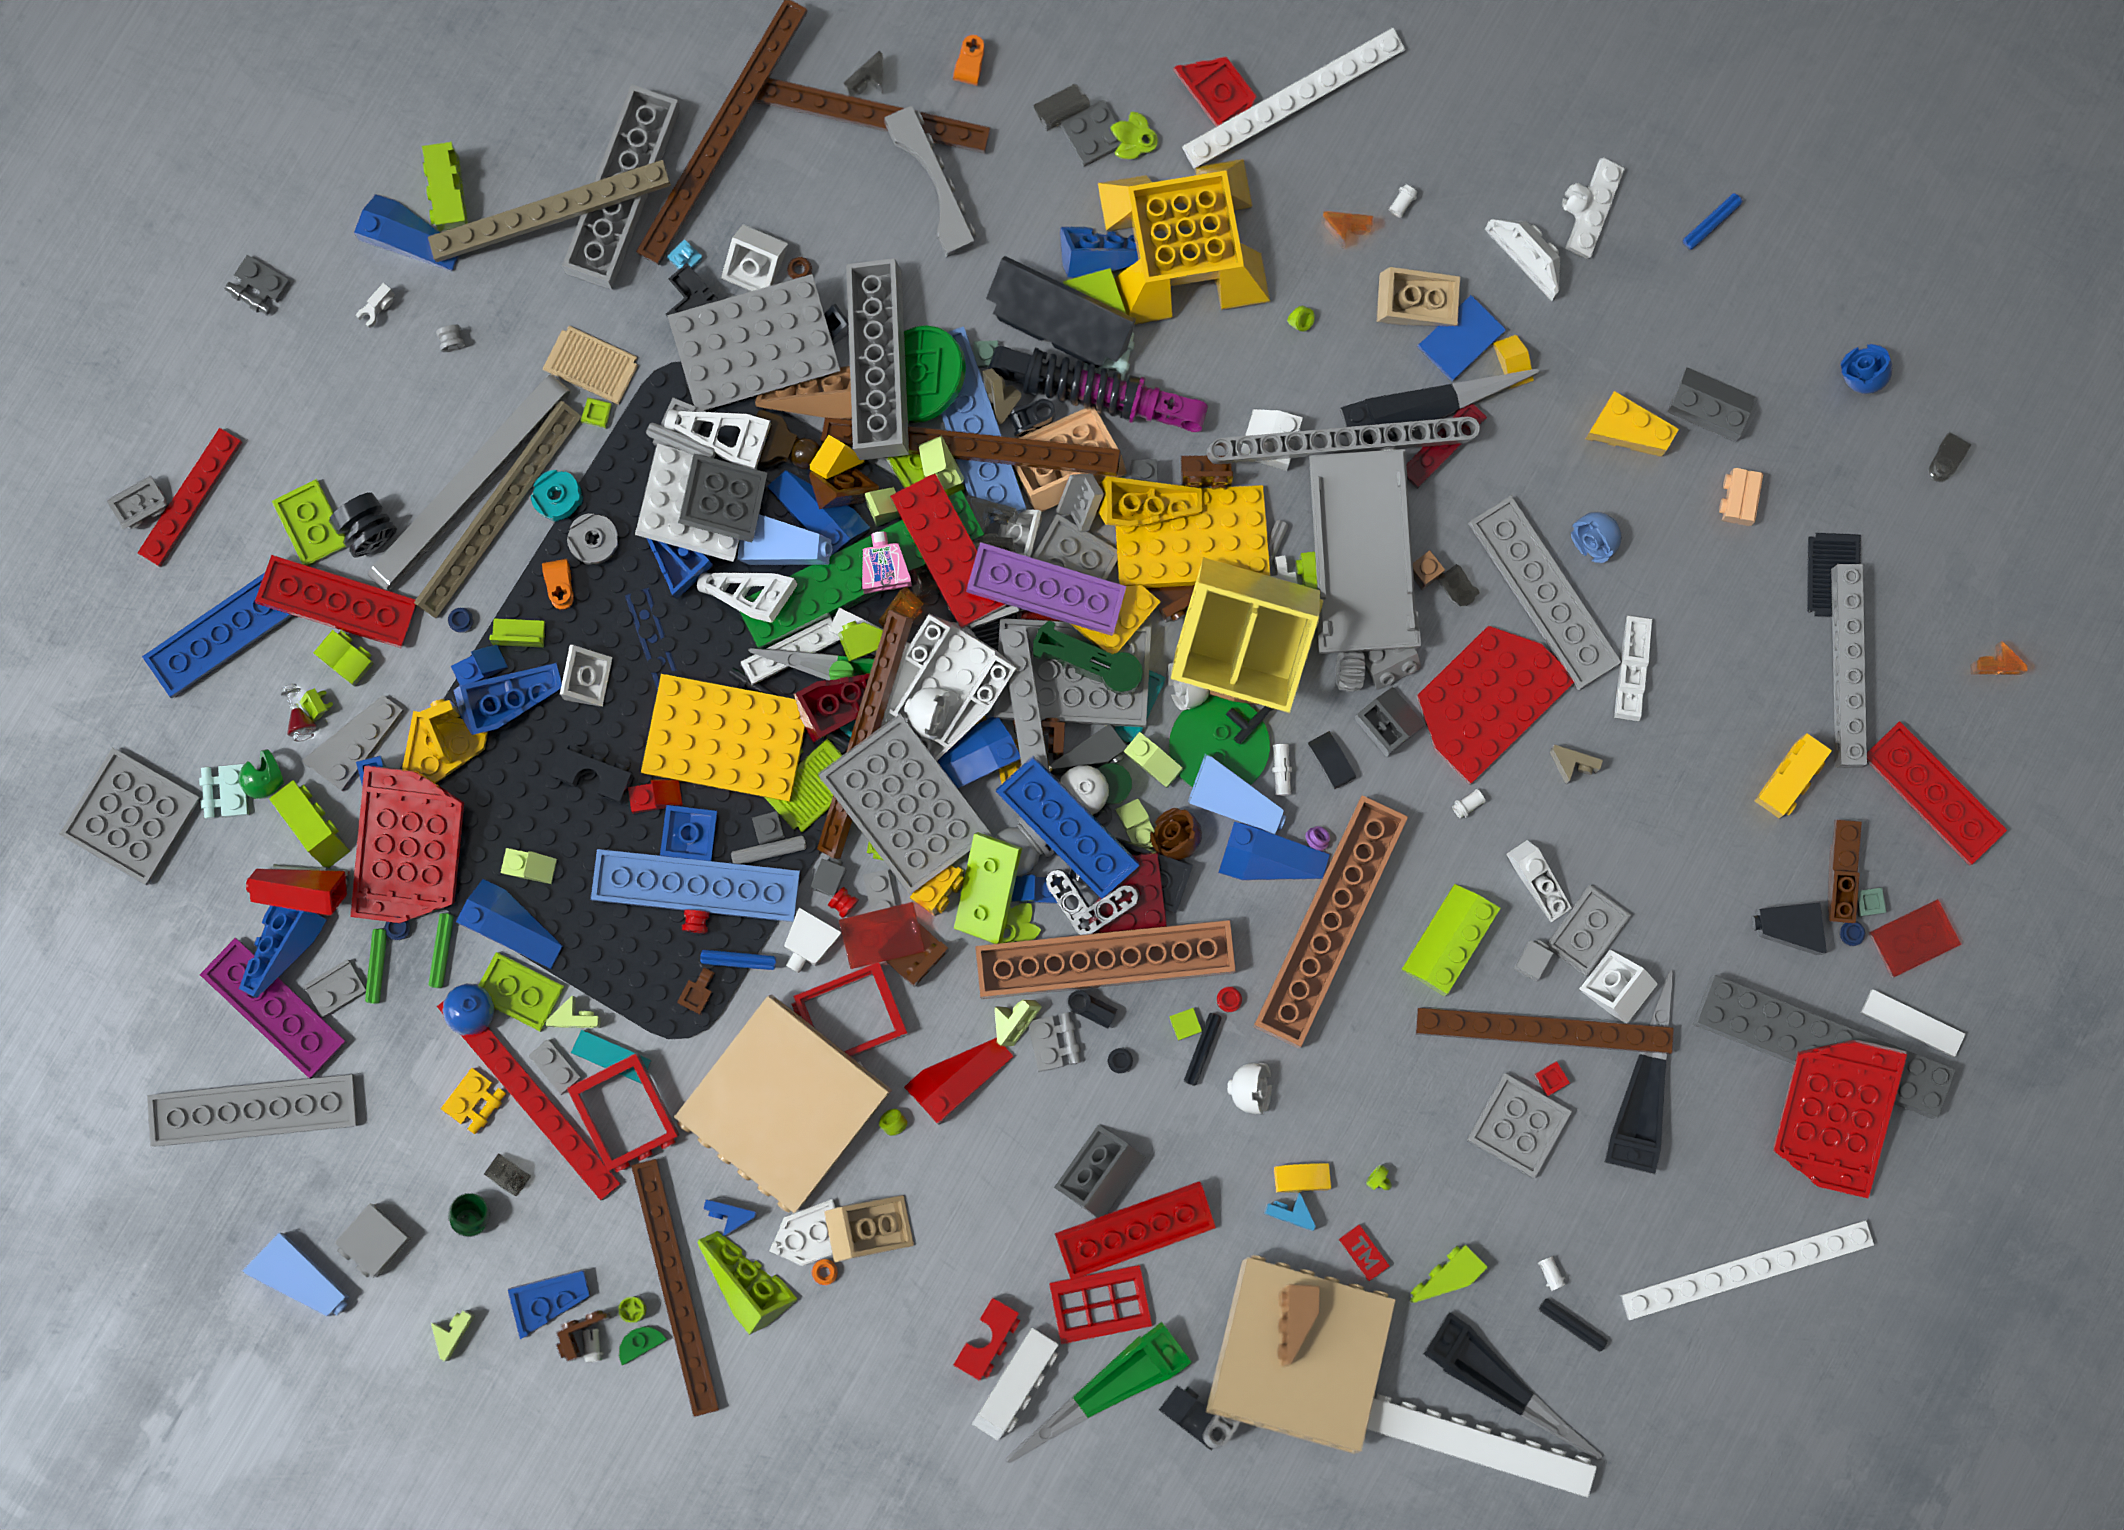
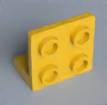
M952 865L948 866L915 890L910 899L933 916L937 912L942 914L950 903L948 897L953 891L957 893L963 886V869L959 866L957 869Z

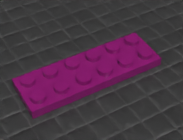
M234 938L199 975L309 1079H312L347 1041L279 977L258 998L240 990L239 987L248 961L254 958L255 955L240 940Z

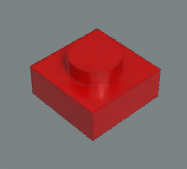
M1557 1061L1534 1074L1546 1096L1553 1094L1570 1083Z

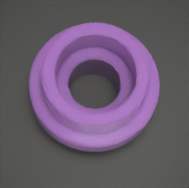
M1316 826L1306 832V840L1311 848L1322 851L1328 847L1330 835L1323 827Z

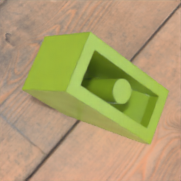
M856 620L842 626L843 631H840L838 636L849 662L877 651L883 630L865 622L857 624Z

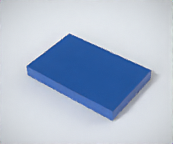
M1470 295L1458 307L1457 326H1437L1417 347L1453 382L1506 329Z

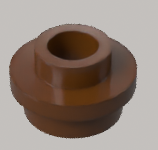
M796 257L788 264V275L791 279L812 274V265L806 258ZM797 267H803L805 269L803 273L798 274L795 272Z

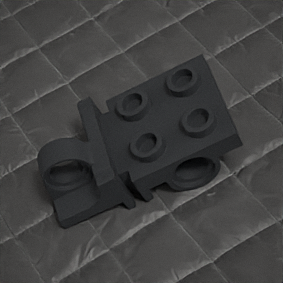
M688 263L668 278L684 298L670 309L666 316L719 301L711 291L706 295L704 294L709 288Z

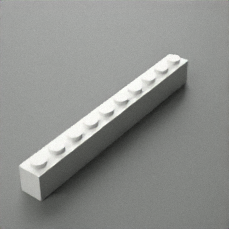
M1377 1394L1376 1399L1373 1398L1366 1428L1368 1430L1585 1497L1589 1496L1596 1467L1590 1465V1459L1576 1455L1575 1460L1566 1458V1452L1551 1448L1549 1453L1540 1450L1541 1444L1526 1440L1525 1445L1515 1442V1436L1501 1432L1500 1437L1490 1434V1428L1476 1425V1428L1472 1429L1465 1427L1467 1421L1451 1417L1449 1422L1440 1419L1442 1414L1427 1409L1426 1414L1416 1411L1417 1406L1402 1402L1401 1406L1391 1404L1392 1398Z

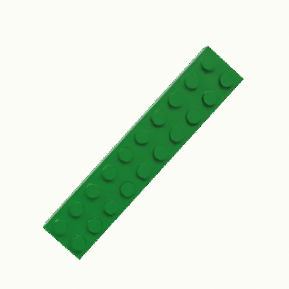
M959 491L949 496L948 498L973 544L985 539L984 533L963 492ZM903 520L879 531L886 532L888 544H899L910 578L928 569ZM869 536L831 555L829 565H811L789 576L795 579L797 586L772 623L751 618L739 611L757 647L767 649L828 617L835 616L839 608L847 610L883 592L878 591L864 594L863 549L873 547L872 537ZM762 590L745 599L755 602Z

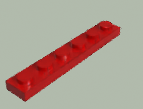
M219 427L137 552L140 556L161 568L243 443L241 440Z

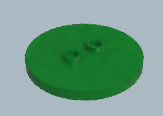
M917 326L904 331L908 423L925 422L943 413L955 401L964 383L966 361L960 344L949 333L934 326Z
M1209 696L1200 706L1183 710L1178 716L1170 733L1169 754L1183 768L1178 776L1189 787L1193 788L1205 754L1212 756L1250 785L1260 777L1267 764L1270 752V739L1264 721L1239 745L1233 738L1241 728L1225 715L1233 707L1249 722L1257 714L1250 705L1218 696Z

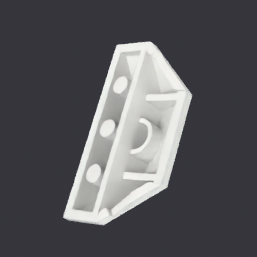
M1491 219L1487 223L1485 230L1546 296L1553 301L1559 292L1560 257L1556 247L1551 243L1547 244L1542 238L1540 230L1535 225L1531 226L1527 221Z

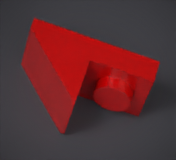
M651 780V784L628 787L631 812L633 814L664 809L666 805L683 806L679 780Z

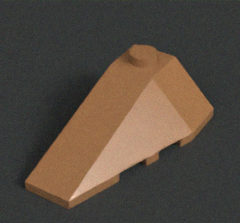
M850 366L839 367L840 371L758 394L755 401L756 407L823 418L852 419Z

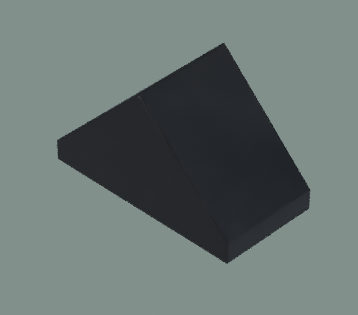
M833 304L824 313L832 344L834 345L849 335V323L839 307Z

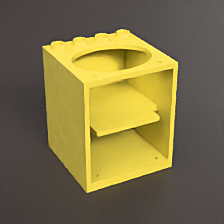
M1203 557L1176 647L1170 679L1290 713L1323 605V599H1320V590Z

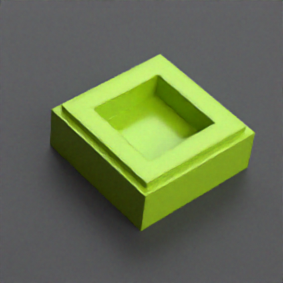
M587 397L581 422L606 429L612 404Z
M1193 1008L1169 1016L1178 1041L1202 1032Z

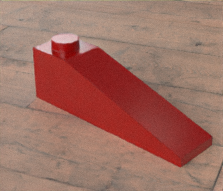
M996 1037L923 1069L904 1088L939 1125L1014 1056L1005 1046H1000L997 1043Z

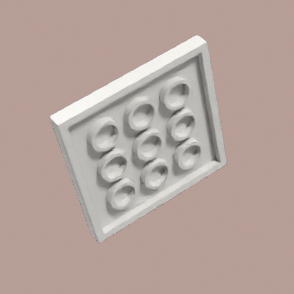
M657 444L635 535L733 562L739 539L678 523L693 455L679 449Z

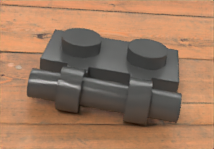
M246 255L234 273L235 278L241 281L240 284L236 286L228 282L224 290L230 293L231 297L235 300H242L250 305V309L257 313L260 311L268 315L272 307L267 305L266 301L270 298L278 302L289 286L290 281L249 255ZM249 287L260 292L258 296L254 297L247 293Z

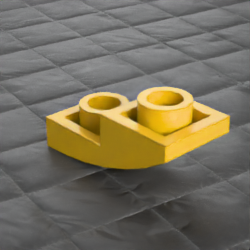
M1297 1164L1274 1167L1276 1193H1300L1302 1191H1327L1331 1189L1329 1164Z

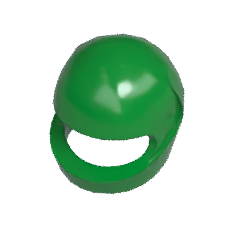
M268 749L260 751V768L258 770L247 761L239 773L238 780L241 789L246 795L254 799H266L275 794L284 784L279 766Z

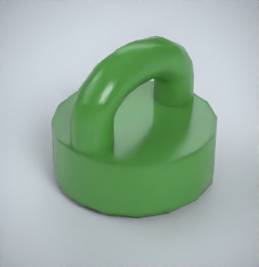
M842 659L835 661L829 669L831 680L853 677L855 673L853 665L849 661Z

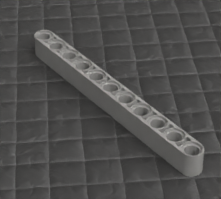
M552 374L548 375L369 570L368 576L384 590H392L540 429L558 402H564L568 398L570 390Z
M1472 417L1226 437L1216 439L1208 447L1207 457L1214 464H1230L1309 457V455L1461 444L1475 438L1479 433L1480 426L1476 419ZM1462 424L1469 426L1471 430L1470 436L1462 433ZM1438 426L1446 430V438L1438 436L1436 432ZM1412 429L1421 431V440H1417L1412 436ZM1388 431H1394L1397 434V442H1392L1388 439ZM1363 433L1371 434L1373 437L1372 444L1364 442ZM1339 435H1344L1348 438V446L1340 445L1338 442ZM1314 437H1319L1324 441V448H1317L1314 445ZM1290 439L1298 441L1300 445L1299 450L1295 451L1289 447ZM1264 442H1272L1275 446V451L1273 453L1267 452L1264 449ZM1239 444H1247L1250 447V454H1242L1239 450ZM1215 446H1222L1225 449L1226 454L1224 457H1219L1215 454Z

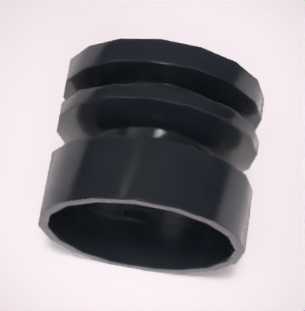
M372 492L361 494L339 507L329 519L336 533L339 536H346L343 543L349 548V552L354 558L362 557L375 551L390 540L397 531L394 523L389 522L390 517L387 514H380L383 507Z

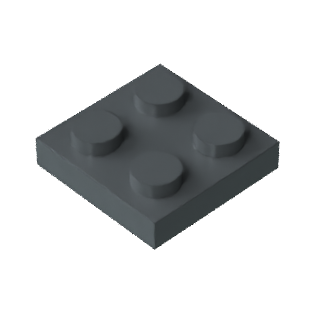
M1104 100L1060 122L1083 167L1116 151L1122 143L1111 131V126L1116 121Z

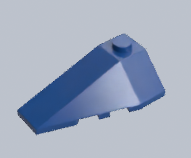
M377 194L363 208L354 231L356 237L361 242L449 271H453L458 256L436 262L433 258L428 237L440 232L400 202Z
M554 663L460 685L453 691L460 716L471 735L498 729L561 689L562 682L557 664Z
M484 879L469 896L456 921L458 924L552 969L563 947L505 889Z
M270 905L262 920V924L265 925L261 937L256 938L254 944L257 946L255 956L248 961L239 989L258 998L315 941L326 919L317 913Z

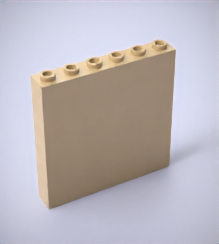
M769 995L674 1117L679 1121L677 1124L688 1133L690 1131L695 1133L699 1137L697 1140L708 1149L712 1147L719 1153L717 1156L728 1165L732 1163L739 1169L737 1171L738 1174L748 1181L752 1179L756 1182L760 1192L768 1197L772 1195L779 1201L777 1204L780 1208L788 1213L790 1211L796 1213L892 1089L774 995Z
M1251 1255L1250 1258L1247 1257L1241 1263L1206 1412L1356 1454L1361 1452L1395 1299L1388 1298V1294L1385 1292L1373 1291V1293L1364 1291V1287L1357 1284H1349V1286L1339 1284L1340 1280L1333 1277H1324V1279L1315 1277V1273L1309 1270L1301 1269L1300 1272L1290 1269V1265L1276 1262L1275 1265L1266 1263V1259L1260 1256ZM1287 1285L1318 1286L1319 1314L1292 1363L1286 1367H1281V1360L1278 1359V1346L1282 1344V1333L1278 1331L1279 1318H1282V1307H1279V1294Z

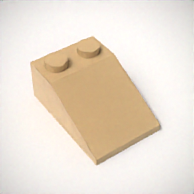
M1394 267L1387 268L1379 276L1377 322L1397 325L1457 326L1460 277Z
M903 1195L824 1211L834 1262L914 1246Z

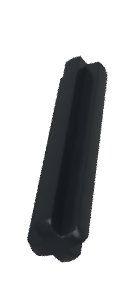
M1209 1013L1184 1078L1186 1084L1191 1086L1197 1085L1222 1017L1218 1014Z
M1546 1298L1542 1301L1538 1309L1541 1313L1598 1352L1604 1350L1608 1343L1605 1337L1551 1300Z

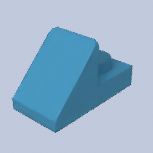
M1300 1193L1297 1194L1292 1212L1288 1211V1205L1274 1201L1273 1205L1269 1203L1266 1205L1265 1215L1314 1231V1221Z

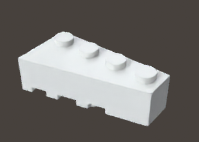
M1032 1328L972 1425L997 1441L1005 1430L1010 1433L1018 1420L1014 1417L1019 1408L1024 1410L1031 1399L1027 1395L1032 1386L1037 1389L1045 1377L1041 1373L1045 1365L1051 1367L1058 1353L1054 1351L1058 1344Z

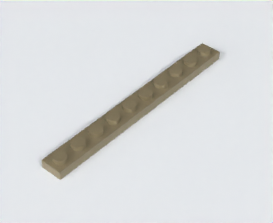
M660 160L429 236L428 239L433 258L436 262H440L671 186L665 162Z
M558 402L414 603L435 619L582 417L565 402Z

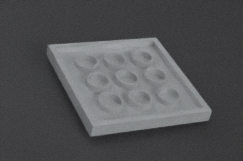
M112 747L59 835L148 886L201 798Z

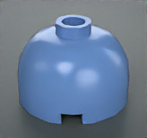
M1591 512L1578 519L1572 525L1574 530L1571 532V538L1575 546L1584 556L1588 552L1594 557L1592 561L1604 563L1619 549L1622 540L1621 531L1617 521L1602 512Z

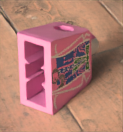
M884 531L872 533L873 547L863 549L862 586L864 594L912 586L899 544H888L887 534Z

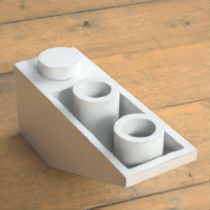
M1526 840L1507 853L1517 874L1550 922H1553L1572 909L1539 848Z

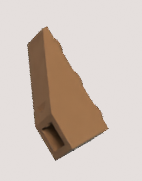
M1287 1285L1279 1294V1307H1282V1318H1279L1278 1331L1282 1333V1344L1278 1346V1359L1281 1360V1367H1286L1292 1363L1319 1314L1318 1286Z

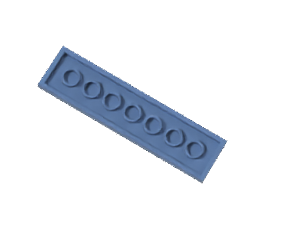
M964 326L947 332L957 340L964 352L966 374L957 398L941 413L946 430L1002 437ZM956 459L964 477V483L980 527L1027 510L1012 465Z
M597 849L591 900L675 910H699L712 914L794 922L800 871Z

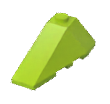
M718 1231L698 1240L697 1244L733 1315L749 1335L768 1326L797 1301L795 1295L776 1275L771 1277L761 1269L762 1264L756 1260L754 1263L742 1255V1249Z

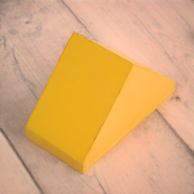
M1517 335L1493 343L1504 374L1532 370L1529 352ZM1533 376L1511 385L1509 388L1513 389L1533 382Z
M828 435L811 462L810 470L828 479L863 463L864 460H859L853 449Z

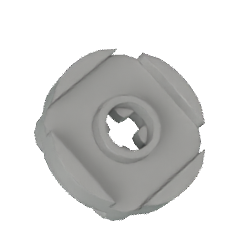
M588 513L578 517L571 524L567 543L570 551L578 560L587 565L600 564L612 557L617 550L618 533L614 524L607 517ZM592 533L594 536L598 534L600 536L597 539L598 543L595 545L592 543L587 544L588 534Z

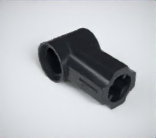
M1082 990L1072 992L1066 1001L1067 1007L1072 1013L1078 1014L1106 1029L1109 1028L1118 1010ZM1075 995L1084 997V1008L1076 1009L1073 1007L1071 1001Z

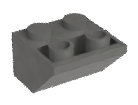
M1391 687L1373 700L1354 718L1386 757L1425 726V723L1394 687Z

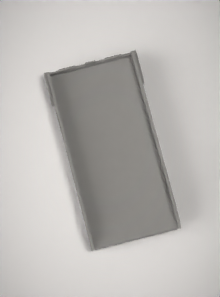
M1405 449L1309 455L1317 590H1320V599H1323V605L1317 622L1319 654L1420 648L1419 615L1415 608Z

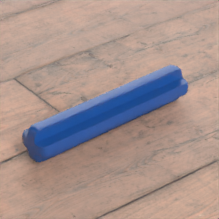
M1736 193L1728 197L1684 238L1683 244L1690 250L1697 246L1743 202L1741 197Z
M702 950L700 957L702 964L775 970L776 957L767 955Z

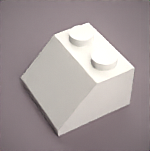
M742 225L732 237L721 278L750 291L773 285L782 266L788 243Z
M1253 409L1245 436L1299 431L1303 418L1279 410ZM1290 439L1288 443L1292 450L1295 446V439ZM1270 441L1264 442V449L1269 453H1273L1275 451L1274 444ZM1243 443L1241 453L1249 455L1250 447ZM1291 458L1254 462L1287 471Z
M1609 950L1579 989L1609 1014L1627 1024L1658 984L1644 968Z

